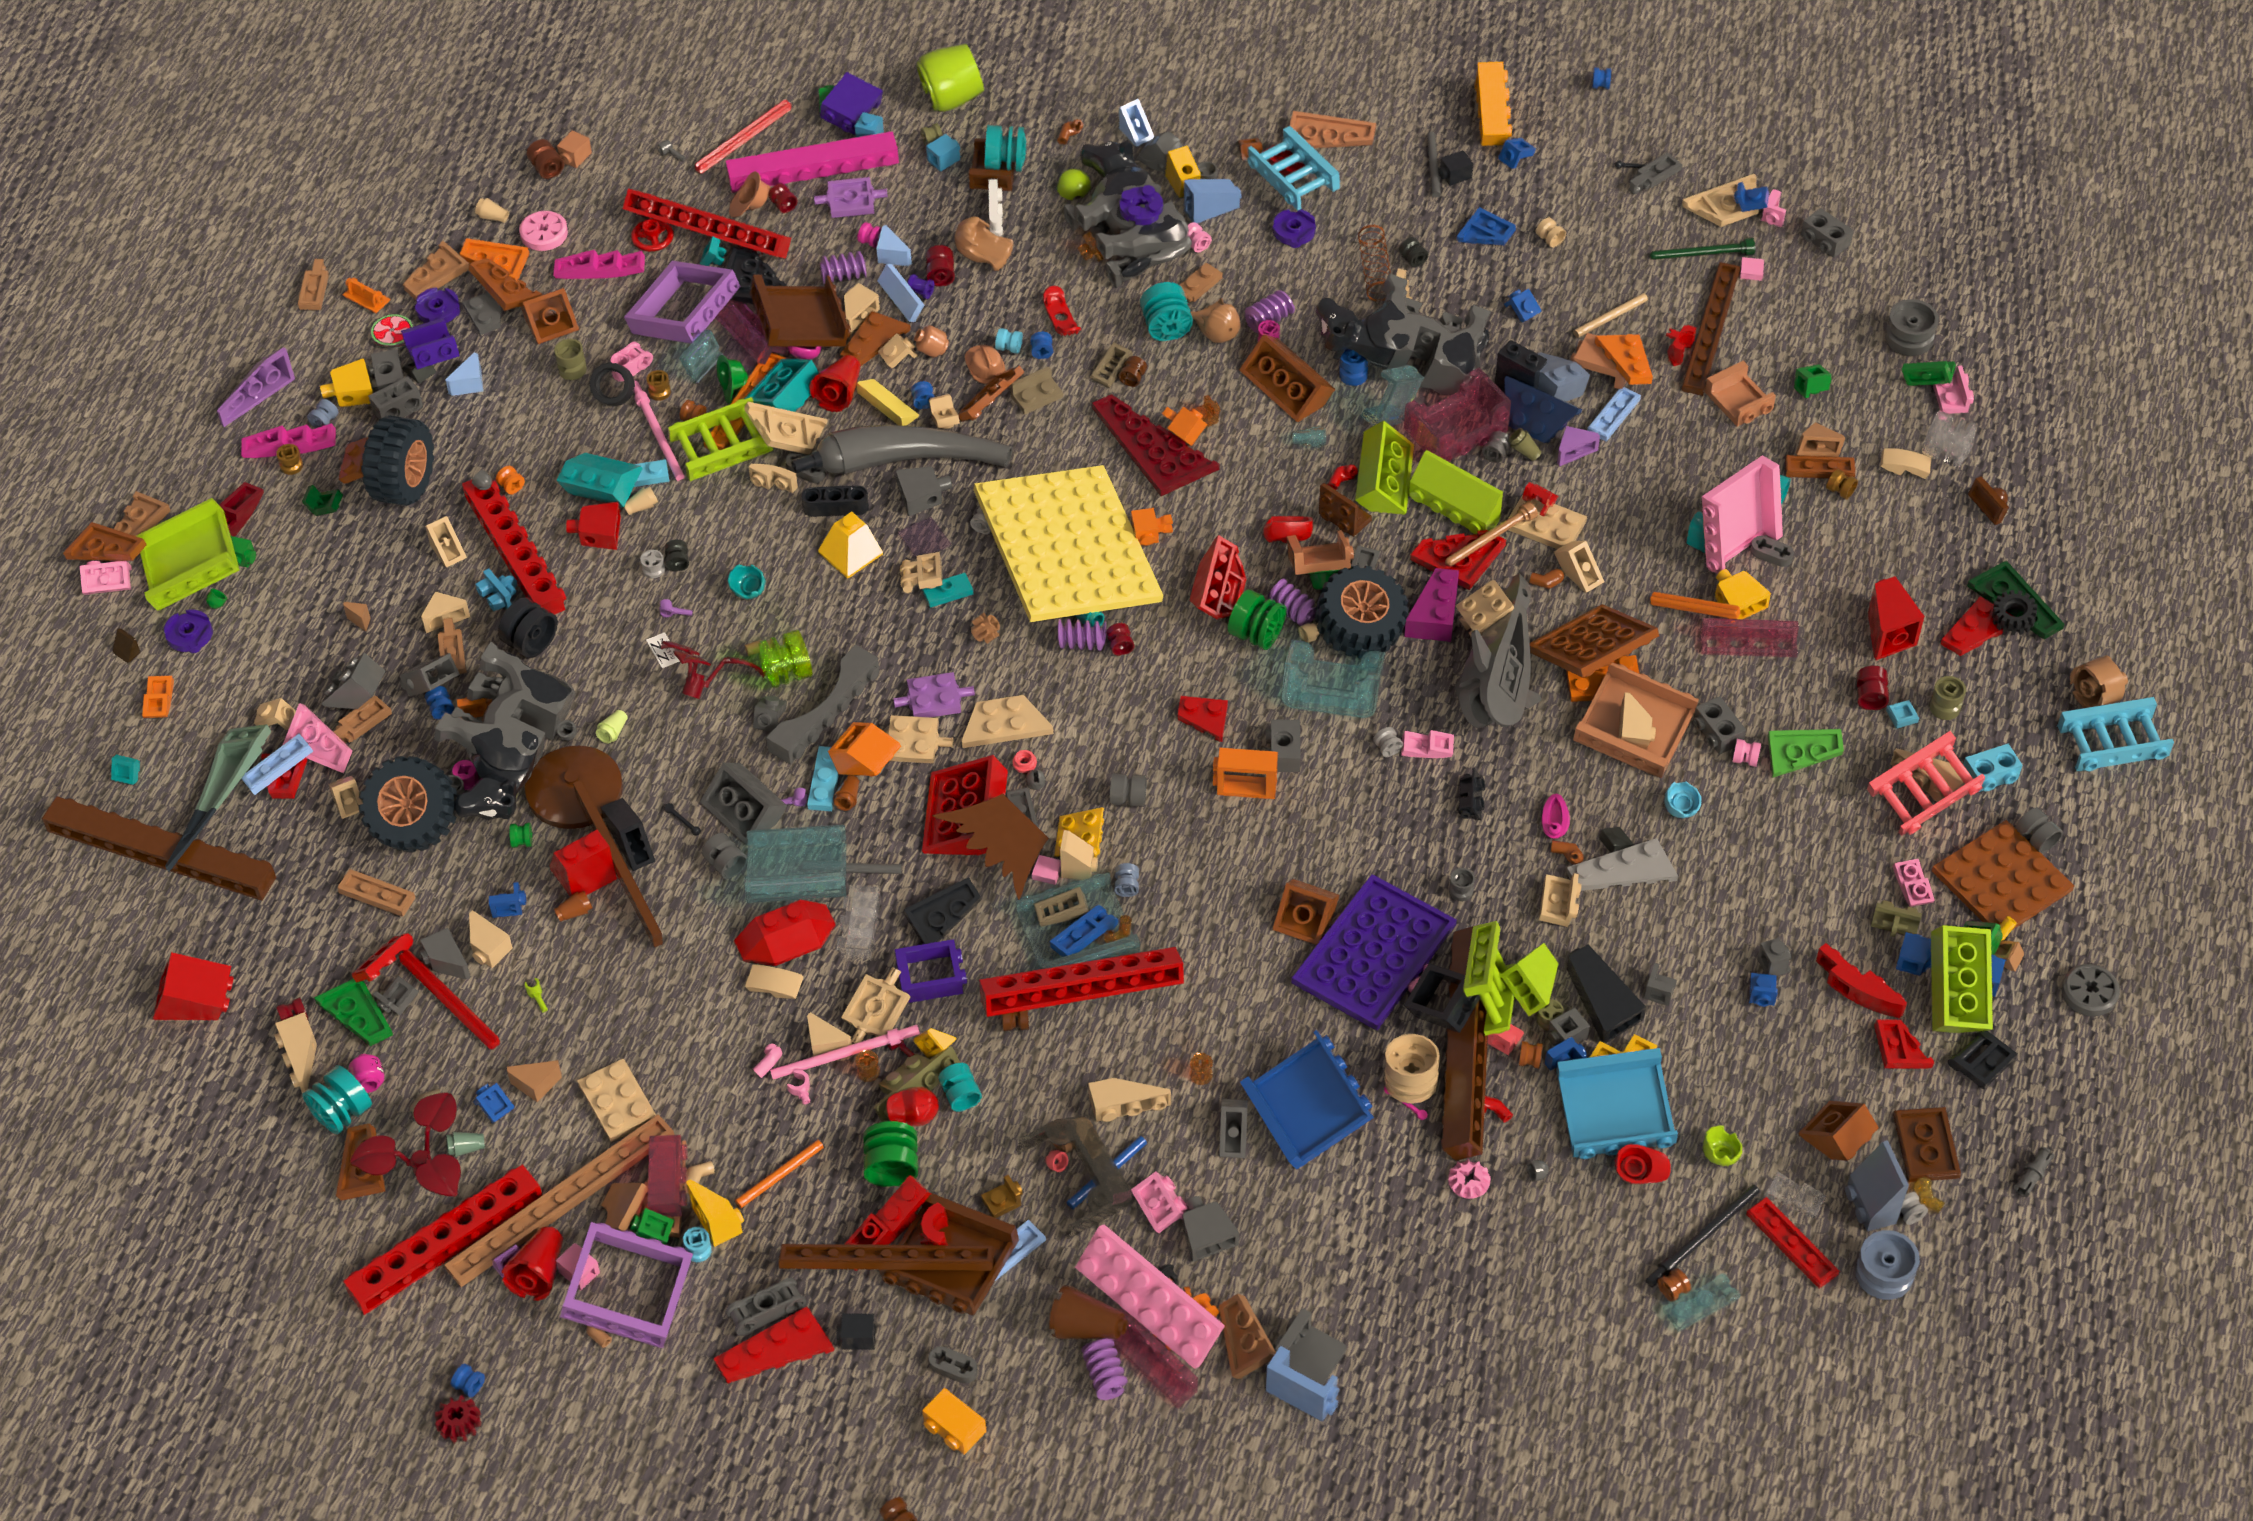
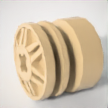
M1406 1034L1393 1039L1389 1043L1385 1052L1384 1083L1388 1093L1393 1098L1410 1104L1420 1103L1429 1099L1436 1092L1439 1076V1052L1433 1041L1422 1035Z

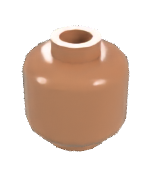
M931 325L919 329L914 337L917 350L932 358L943 355L949 344L946 333Z

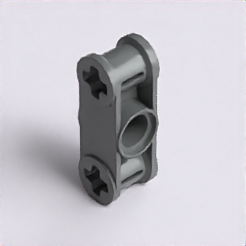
M784 1279L776 1285L731 1303L726 1308L725 1313L727 1317L732 1318L736 1326L735 1332L737 1335H747L755 1329L785 1315L801 1310L807 1301L797 1290L795 1279ZM764 1305H770V1306H771V1307H769V1308H761V1307L764 1306Z

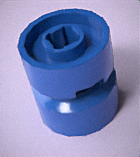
M1345 350L1339 362L1340 380L1349 386L1361 385L1368 377V362L1354 350Z

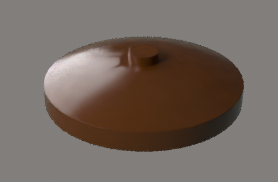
M578 745L554 750L538 761L530 779L525 783V795L529 808L538 819L557 828L576 829L590 826L575 796L573 783L579 780L583 781L602 819H604L600 807L620 799L622 795L623 782L620 769L608 754L593 747Z

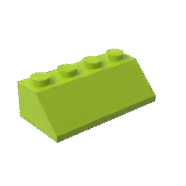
M1385 421L1364 431L1355 500L1371 512L1404 515L1407 512L1414 444Z
M1428 450L1424 452L1410 480L1409 496L1414 501L1421 502L1430 507L1432 511L1448 517L1453 523L1466 527L1473 534H1477V531L1492 530L1500 522L1503 491Z
M1942 925L1931 931L1932 1031L1963 1033L1993 1030L1991 929Z

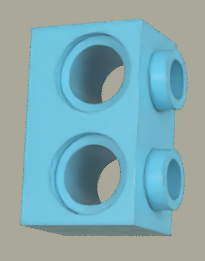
M2009 743L1965 757L1963 764L1973 779L1981 774L1985 776L1983 788L1980 791L1984 790L1986 792L2005 783H2014L2019 779L2023 766Z

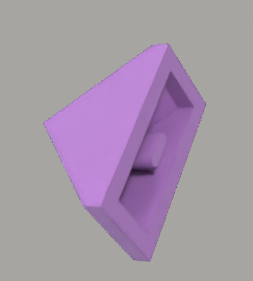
M1566 426L1559 447L1557 464L1562 466L1598 451L1600 435L1596 432Z

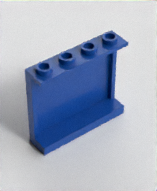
M1317 1030L1314 1031L1317 1039L1255 1081L1249 1076L1240 1081L1287 1160L1296 1170L1374 1118L1369 1110L1373 1107L1365 1094L1360 1096L1357 1091L1360 1085L1352 1074L1348 1076L1344 1071L1347 1065L1339 1054L1335 1056L1332 1052V1049L1335 1048L1334 1044L1327 1035L1322 1037Z

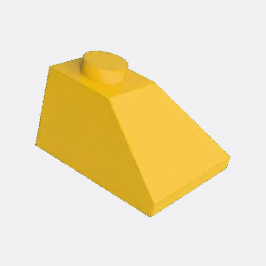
M852 511L833 524L818 549V553L847 579L883 555L868 526Z
M693 1180L686 1181L691 1207L703 1228L708 1232L714 1247L743 1233L741 1223L744 1222V1219L738 1208L733 1209L727 1199Z

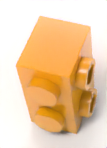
M946 1388L922 1410L926 1429L932 1434L938 1433L944 1438V1442L949 1448L954 1451L958 1449L964 1455L986 1433L985 1419Z

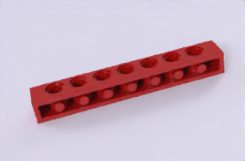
M630 188L627 190L623 205L624 210L711 237L714 236L718 239L786 259L792 239L785 235Z
M472 479L462 483L465 499L510 573L517 580V584L524 596L553 614L564 611L566 596L561 587L557 588V582L553 573H548L546 570L547 565L544 558L537 556L538 551L534 542L528 541V534L524 526L518 525L519 521L514 510L510 511L508 509L509 503L504 495L500 496L497 482L493 480L491 487L487 490L476 488L472 484Z
M1176 947L980 979V999L986 1016L990 1017L1184 984L1183 961Z
M523 1164L509 1170L505 1176L494 1183H489L473 1197L466 1198L450 1212L443 1213L430 1225L420 1228L407 1240L398 1242L393 1249L384 1255L375 1257L370 1264L361 1270L352 1272L343 1281L347 1293L361 1312L366 1315L543 1196L540 1185ZM491 1206L490 1209L483 1210L484 1208ZM465 1221H470L467 1224L461 1225ZM441 1236H447L444 1239H439ZM425 1250L421 1254H416L418 1251ZM397 1265H402L400 1268L393 1269ZM374 1280H379L377 1283L370 1284Z

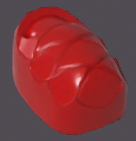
M1271 516L1263 527V535L1269 543L1272 541L1287 543V536L1296 535L1299 542L1305 541L1312 535L1313 518L1307 516Z

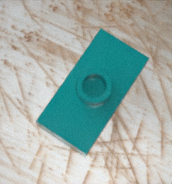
M966 573L943 579V585L922 589L930 608L974 594Z

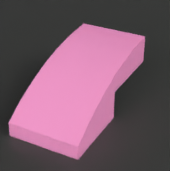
M1431 730L1429 735L1405 731L1402 735V756L1447 758L1453 755L1454 735Z

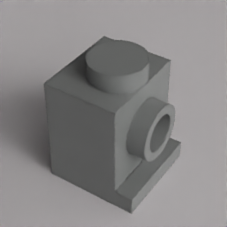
M1780 938L1760 944L1757 960L1765 974L1779 976L1791 972V968L1788 965L1789 960H1791V954Z
M1573 1008L1550 1021L1548 1038L1554 1046L1570 1037L1576 1043L1581 1040L1584 1041L1588 1039L1590 1025L1577 1009Z

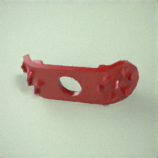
M1056 285L1047 287L1043 293V302L1056 332L1064 336L1067 334L1070 336L1074 333L1077 335L1081 331V327H1078L1066 304L1064 291ZM1063 314L1067 319L1060 321L1055 318V315Z

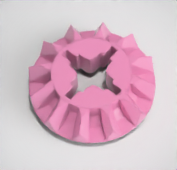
M1467 1159L1462 1163L1457 1162L1456 1166L1450 1169L1448 1182L1455 1194L1471 1199L1482 1196L1488 1190L1490 1176L1487 1168L1481 1166L1479 1161L1474 1163ZM1474 1172V1180H1470L1465 1185V1176H1469V1174Z

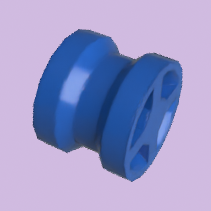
M1594 67L1592 88L1604 87L1605 89H1610L1611 68L1600 70Z
M1043 331L1034 333L1030 338L1033 357L1036 359L1051 357L1053 354L1052 336Z
M922 381L915 383L911 387L915 408H930L929 399L935 397L931 383Z
M466 1363L462 1364L452 1377L451 1387L456 1390H463L464 1395L472 1398L483 1386L485 1375L479 1371L474 1372L472 1367Z

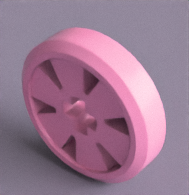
M552 211L532 213L521 222L519 227L523 244L537 251H547L560 246L568 235L565 219L560 214Z

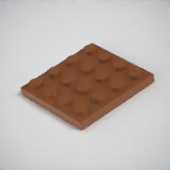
M1602 604L1531 642L1530 653L1578 676L1588 677L1594 671L1611 665L1614 660L1631 654L1638 647L1649 644L1651 640L1659 637L1657 627Z
M2007 820L1943 859L1932 868V872L1982 922L2000 925L2009 916L2017 922L2013 929L2074 889V885Z

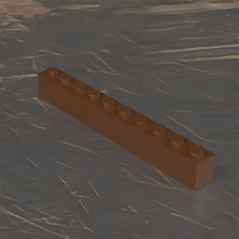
M56 796L42 817L47 832L167 870L165 868L166 863L182 837V834L178 832L171 833L156 825L149 826L133 818L121 817L115 812L108 813L99 810L93 805L86 806L77 803L71 798L64 799ZM200 839L193 840L170 870L171 872L263 901L276 880L274 869L269 862L250 858L243 853L237 854L221 846L215 847L206 844Z
M1473 926L1453 932L1451 971L1466 975ZM1452 982L1449 986L1450 999L1459 986ZM1479 999L1460 1033L1447 1029L1448 1047L1446 1050L1447 1066L1444 1074L1446 1086L1443 1095L1445 1105L1442 1117L1443 1138L1441 1139V1146L1444 1152L1455 1161L1483 1154L1488 1035L1484 1033L1487 1011L1481 999Z

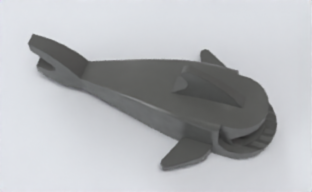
M1520 573L1515 575L1509 587L1505 591L1503 590L1513 604L1514 609L1488 627L1482 635L1478 630L1471 632L1473 649L1465 663L1461 680L1455 686L1461 710L1467 721L1476 728H1483L1496 722V725H1501V727L1514 725L1522 718L1524 710L1531 708L1541 701V696L1538 693L1529 690L1531 657L1526 610L1530 604L1531 591L1528 582Z

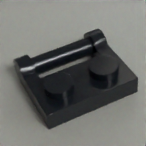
M1978 1031L1975 1034V1038L1964 1049L1948 1059V1065L1955 1071L1963 1073L1984 1090L2016 1059L2018 1053L1989 1031ZM1982 1045L1989 1046L1971 1064L1966 1061Z

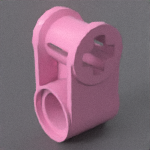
M631 342L627 347L612 355L610 360L612 363L624 366L634 376L650 366L653 355L649 351L641 349L640 344L637 342ZM612 371L615 380L624 381L621 374Z

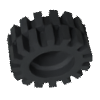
M2010 590L2009 595L2006 591L2003 592L2002 597L1999 595L1994 603L1992 612L1993 624H1997L1996 628L1998 630L2004 628L2003 633L2005 634L2011 631V635H2015L2018 631L2019 635H2022L2024 630L2026 632L2030 631V628L2034 626L2037 614V604H2034V598L2029 599L2030 595L2027 593L2023 596L2022 591L2019 590L2018 594H2014V590ZM2018 609L2024 615L2019 617L2010 616L2006 613V610Z

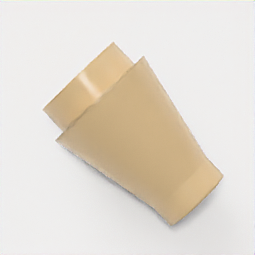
M481 198L477 203L475 214L479 215V218L505 223L508 219L509 211L488 198Z
M650 486L647 488L642 487L627 500L624 508L628 515L654 507L658 500Z

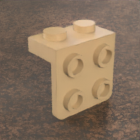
M1492 580L1457 604L1456 608L1463 616L1459 620L1465 629L1478 630L1482 635L1484 630L1511 612L1514 606L1497 582Z

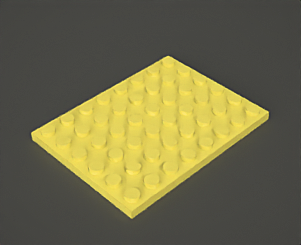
M1104 465L974 484L975 495L1030 622L1162 602L1163 593L1141 545L1135 537L1134 530Z

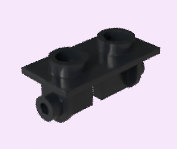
M1472 768V775L1464 774L1460 779L1461 798H1459V814L1464 819L1470 818L1471 815H1476L1478 820H1481L1482 810L1485 809L1482 791L1485 790V780L1483 776L1478 774L1475 768Z

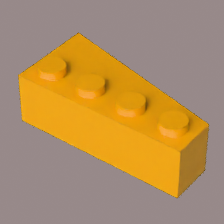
M1478 62L1475 90H1477L1478 118H1481L1479 121L1481 146L1504 145L1508 137H1512V125L1508 124L1507 120L1510 119V106H1506V101H1509V88H1505V83L1508 81V72L1504 70L1503 62Z

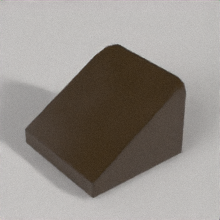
M119 628L116 631L113 653L126 663H129L141 651L136 638L122 628Z

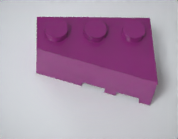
M1440 568L1434 570L1406 619L1404 637L1451 642L1459 570Z

